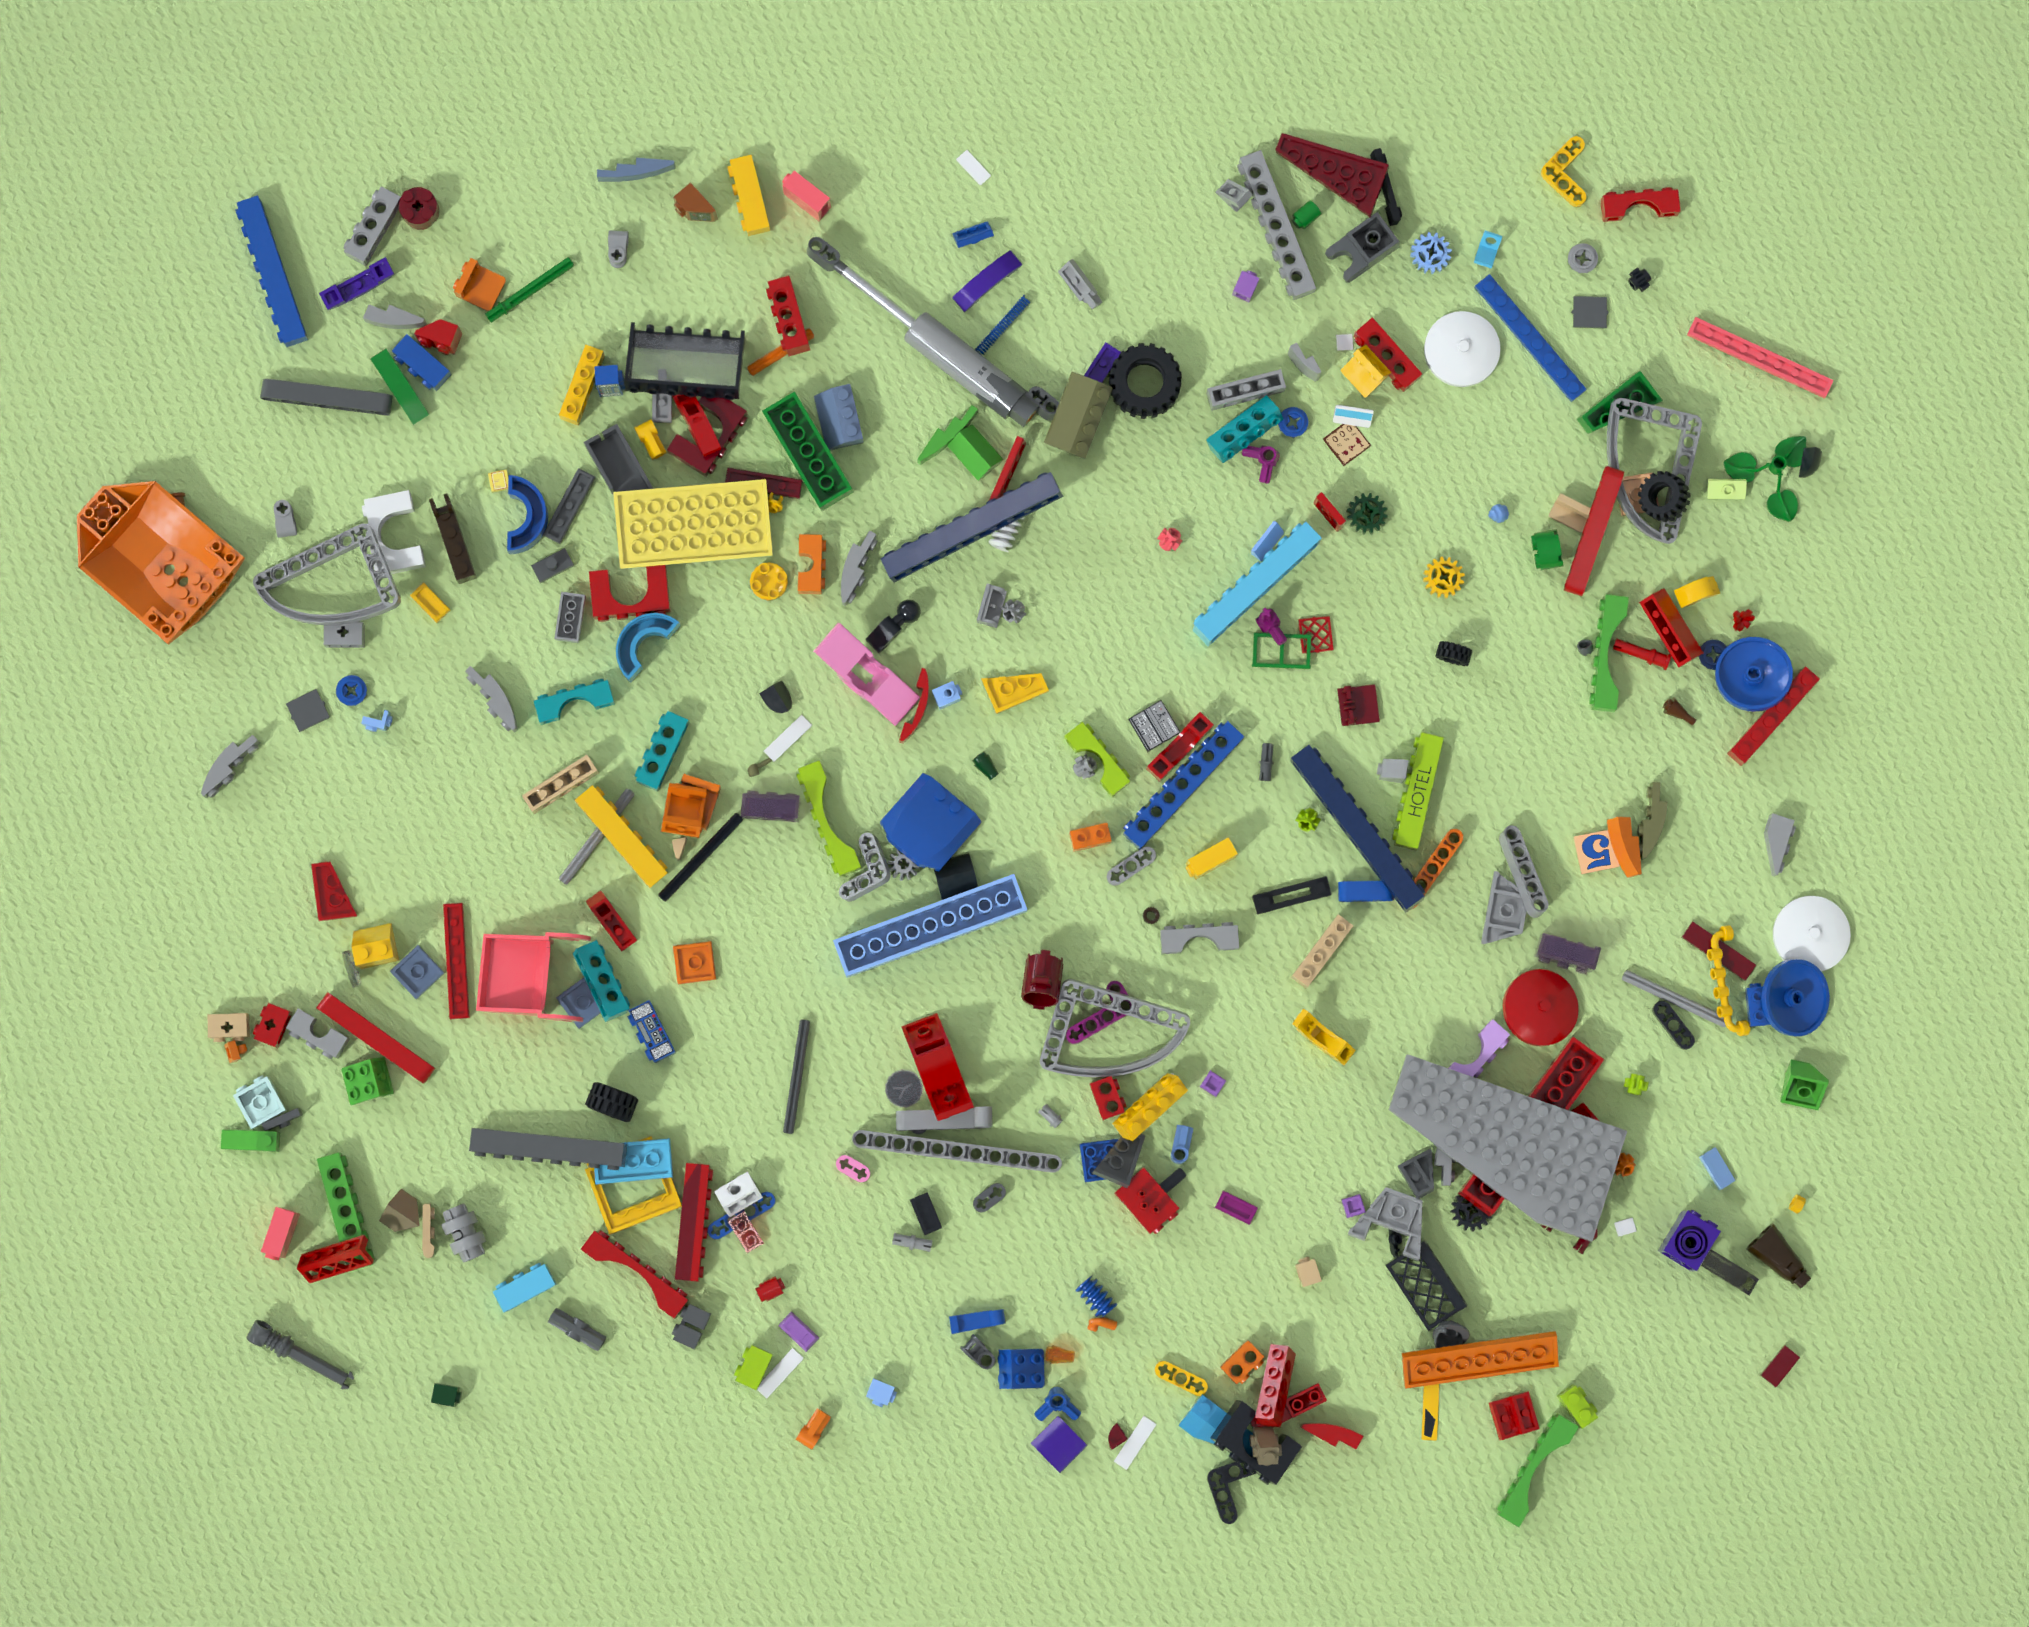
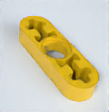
M1160 1361L1155 1366V1374L1159 1378L1197 1396L1206 1393L1208 1386L1204 1379L1166 1361ZM1166 1364L1167 1370L1171 1372L1173 1368L1177 1370L1173 1373L1172 1380H1169L1168 1377L1170 1375L1164 1373L1163 1376L1160 1375L1158 1367H1163ZM1178 1373L1186 1375L1187 1380L1184 1384L1176 1382L1175 1377ZM1190 1376L1194 1377L1192 1382L1197 1384L1199 1381L1202 1382L1203 1391L1195 1392L1196 1388L1191 1385L1189 1389L1186 1388L1190 1381Z

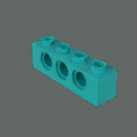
M1266 395L1208 437L1206 441L1214 455L1222 463H1225L1242 449L1248 447L1257 438L1263 436L1265 432L1278 425L1283 420L1280 409Z
M667 711L666 715L662 714L658 723L661 726L658 732L655 731L650 741L653 742L650 749H646L642 758L645 761L642 767L639 766L636 770L635 777H637V783L659 791L690 723L688 719L670 711ZM668 728L674 730V735L670 738L664 736V731ZM665 746V754H656L657 747ZM652 763L658 764V770L654 773L648 771V766Z
M596 940L576 948L573 956L604 1021L608 1022L626 1014L630 1009V1003L628 998L623 996L621 992V983L618 979H615L612 973L613 967L604 956L605 950L603 946L599 945ZM590 960H596L599 966L594 967ZM599 977H604L607 980V984L600 983ZM607 994L613 995L615 1001H610L607 998Z

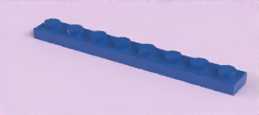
M1490 274L1475 285L1474 288L1570 402H1573L1587 390Z

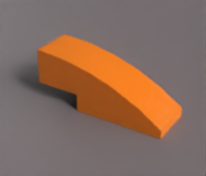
M1616 817L1607 820L1611 845L1623 872L1629 878L1641 875L1639 837L1632 836L1631 817Z

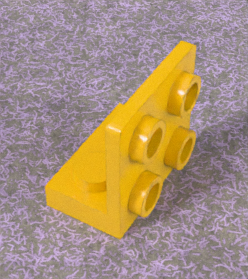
M1367 345L1357 349L1353 353L1354 357L1341 369L1344 376L1365 398L1391 374L1390 370Z

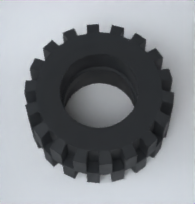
M1657 471V475L1652 473L1650 474V479L1646 477L1644 479L1645 484H1641L1639 487L1642 491L1638 492V496L1641 497L1638 500L1639 504L1642 505L1641 509L1658 521H1675V517L1680 518L1682 516L1680 513L1687 511L1685 507L1690 504V501L1687 499L1691 497V494L1687 492L1689 487L1685 482L1667 471L1665 473ZM1665 487H1671V500L1664 506H1658L1656 498L1659 491Z
M593 1082L585 1105L604 1115L623 1122H630L638 1099L614 1087Z

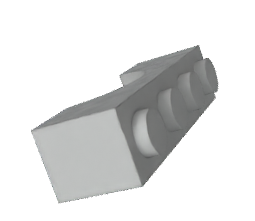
M1233 922L1221 923L1222 926L1214 927V923L1202 924L1200 928H1195V925H1183V929H1176L1175 926H1165L1164 930L1160 931L1161 955L1181 953L1185 943L1195 937L1210 939L1215 943L1219 951L1238 950V925H1233Z

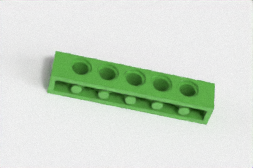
M338 1152L318 1158L319 1170L339 1241L342 1242L361 1235H365L369 1241L367 1230L363 1231L361 1224L364 1223L362 1212H358L356 1204H359L357 1194L353 1193L351 1188L354 1185L353 1179L346 1170V1167H348L346 1156H342V1153ZM338 1168L341 1171V1176L335 1180L332 1178V1171ZM340 1187H344L346 1190V1195L343 1198L337 1196V1190ZM345 1206L351 1208V1214L348 1217L342 1214V1209ZM353 1224L356 1226L357 1231L351 1236L348 1234L347 1228ZM367 1245L365 1250L375 1260L372 1249H368ZM361 1255L354 1257L359 1260H364V1258Z

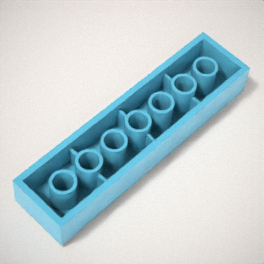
M1307 522L1303 525L1301 523L1296 525L1292 529L1289 538L1287 536L1282 538L1278 542L1275 551L1273 549L1269 550L1264 555L1261 564L1256 562L1250 568L1248 576L1242 575L1236 581L1235 588H1228L1222 594V600L1219 602L1215 600L1208 607V612L1205 615L1201 613L1194 620L1193 632L1208 647L1319 545L1322 538Z

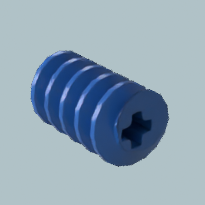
M1090 1276L1075 1291H1083L1080 1296L1081 1298L1088 1297L1085 1302L1086 1305L1093 1303L1090 1310H1098L1095 1314L1096 1317L1105 1316L1118 1304H1110L1113 1298H1105L1108 1292H1100L1103 1286H1095L1098 1280L1097 1278L1090 1280L1092 1277Z

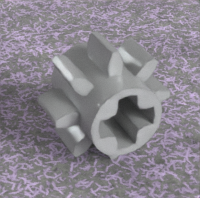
M1010 599L1001 608L1004 619L1009 623L1015 621L1017 624L1026 615L1024 612L1025 606L1019 600L1013 602Z
M1085 754L1075 759L1076 764L1073 765V770L1078 777L1086 779L1095 775L1093 770L1097 768V764L1094 758L1088 757Z

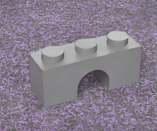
M298 1008L286 1029L290 1030L289 1035L298 1040L300 1037L305 1039L307 1046L314 1050L316 1047L323 1050L322 1054L331 1060L333 1057L338 1059L350 1039L332 1028L326 1036L316 1037L313 1033V1026L317 1019Z

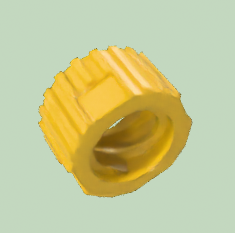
M1796 1194L1789 1205V1209L1798 1214L1804 1207L1806 1199Z

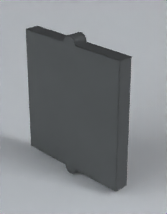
M1574 296L1573 310L1571 311L1573 314V328H1607V315L1609 313L1607 311V297Z
M317 689L286 703L291 719L294 720L299 732L330 718L324 706L325 702L321 700Z

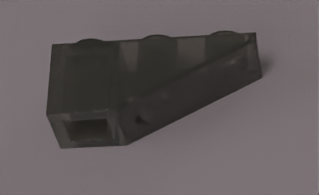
M1710 1249L1701 1265L1732 1287L1749 1296L1759 1280L1712 1249Z

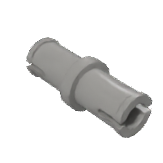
M894 1232L892 1245L909 1247V1250L914 1248L928 1252L931 1251L932 1240L917 1238L916 1235L907 1236Z

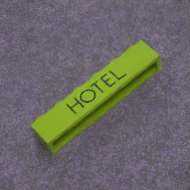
M1423 732L1420 733L1419 737H1415L1413 747L1416 748L1415 755H1411L1409 766H1412L1410 774L1407 773L1405 784L1408 786L1406 792L1402 793L1400 803H1403L1402 811L1398 810L1396 821L1399 822L1398 829H1394L1392 834V840H1395L1394 846L1415 851L1418 849L1444 737Z

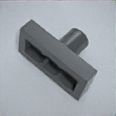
M565 548L531 565L540 583L574 566Z

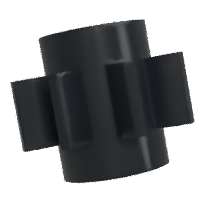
M1637 267L1630 272L1628 283L1634 291L1640 289L1643 292L1649 288L1650 284L1648 282L1652 279L1645 269L1640 271Z

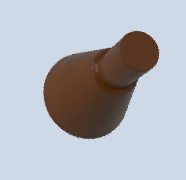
M1675 697L1667 699L1663 705V713L1681 720L1683 719L1690 725L1695 724L1697 719L1689 715Z

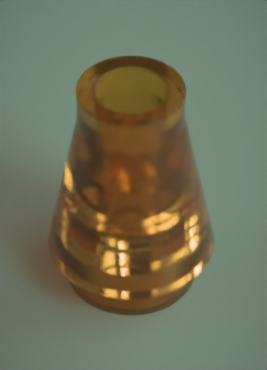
M1055 1345L1047 1346L1045 1353L1046 1362H1050V1364L1074 1362V1351H1069Z

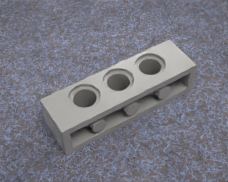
M382 186L379 191L376 190L374 192L371 205L367 206L363 211V219L355 225L352 238L347 239L343 248L345 249L344 253L346 256L367 266L399 210L400 196ZM379 206H386L384 212H377ZM370 222L377 223L374 229L367 228ZM361 238L367 239L365 245H358V241Z
M1279 369L1208 388L1206 394L1211 411L1263 398L1266 395L1282 393L1285 391L1286 385L1282 371Z

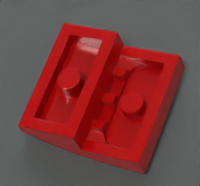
M1529 1391L1489 1402L1499 1440L1540 1429Z

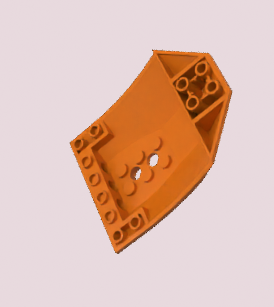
M156 481L102 486L77 514L78 567L168 645L200 621L224 594L245 557ZM174 565V572L167 575L165 573L166 566ZM187 577V585L180 586V580Z

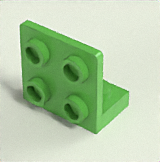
M385 1057L371 1058L341 1069L350 1105L394 1094Z

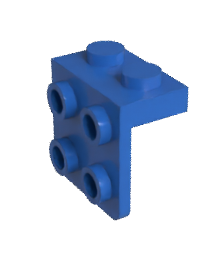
M1043 1349L999 1350V1389L1044 1387Z

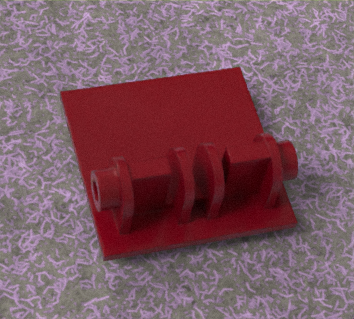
M1375 684L1356 687L1344 686V688L1337 689L1342 726L1380 722Z

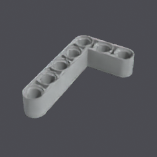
M991 1106L974 1107L966 1112H961L937 1121L933 1110L896 1111V1131L991 1128L993 1126Z

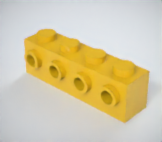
M1167 1073L1112 1124L1122 1138L1134 1141L1180 1099L1188 1089L1178 1076Z

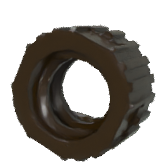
M1154 907L1146 908L1142 915L1144 922L1147 924L1157 923L1160 916L1158 910ZM1148 912L1155 913L1156 916L1154 920H1149L1147 918Z

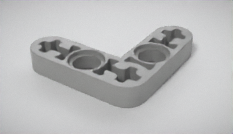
M866 832L859 838V846L869 870L844 883L839 888V896L847 902L854 901L884 885L891 877L879 841L871 833ZM867 839H871V840L869 841V844H870V846H871L873 849H871L868 845H866V844L868 843V840H867ZM878 854L879 858L877 862L872 863V855ZM879 870L882 871V872H884V873L882 874V878H879V877H878V876H880ZM864 879L869 881L866 888L861 887V882Z

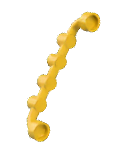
M1730 925L1721 926L1719 931L1712 936L1711 949L1707 950V958L1709 961L1714 960L1715 968L1710 970V976L1713 980L1717 979L1718 987L1714 988L1713 994L1716 999L1720 998L1721 1006L1717 1007V1015L1719 1018H1724L1725 1025L1730 1031L1737 1033L1738 1036H1746L1750 1033L1748 1021H1737L1735 1025L1731 1019L1733 1010L1729 1005V989L1725 984L1726 970L1722 967L1721 959L1723 952L1719 948V939L1731 941L1734 937V932Z

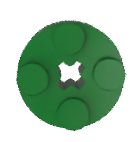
M1557 529L1534 533L1531 536L1533 551L1537 550V554H1534L1536 569L1547 570L1563 567Z

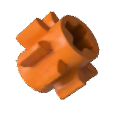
M1620 1153L1614 1173L1617 1176L1619 1174L1622 1177L1629 1176L1634 1171V1166H1636L1633 1162L1635 1159L1630 1154Z

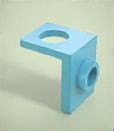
M1485 230L1474 263L1492 268L1503 236ZM1492 237L1496 240V243H1488L1486 238Z

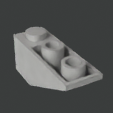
M1772 813L1769 815L1765 827L1764 838L1771 875L1775 877L1783 871L1785 862H1782L1784 855H1787L1789 852V837H1793L1796 826L1793 825L1795 820Z

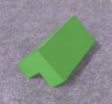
M973 424L961 430L947 445L978 481L1003 461V458Z

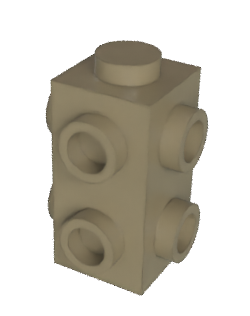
M1253 1427V1435L1249 1436L1250 1447H1253V1457L1257 1458L1259 1465L1269 1466L1271 1464H1278V1457L1282 1455L1281 1444H1278V1434L1274 1433L1273 1427Z

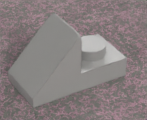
M1230 179L1216 191V194L1236 212L1252 196L1248 189Z

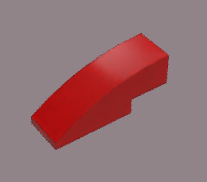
M1305 1423L1300 1426V1428L1336 1447L1338 1441H1341L1357 1449L1363 1438V1435L1355 1431L1331 1424Z

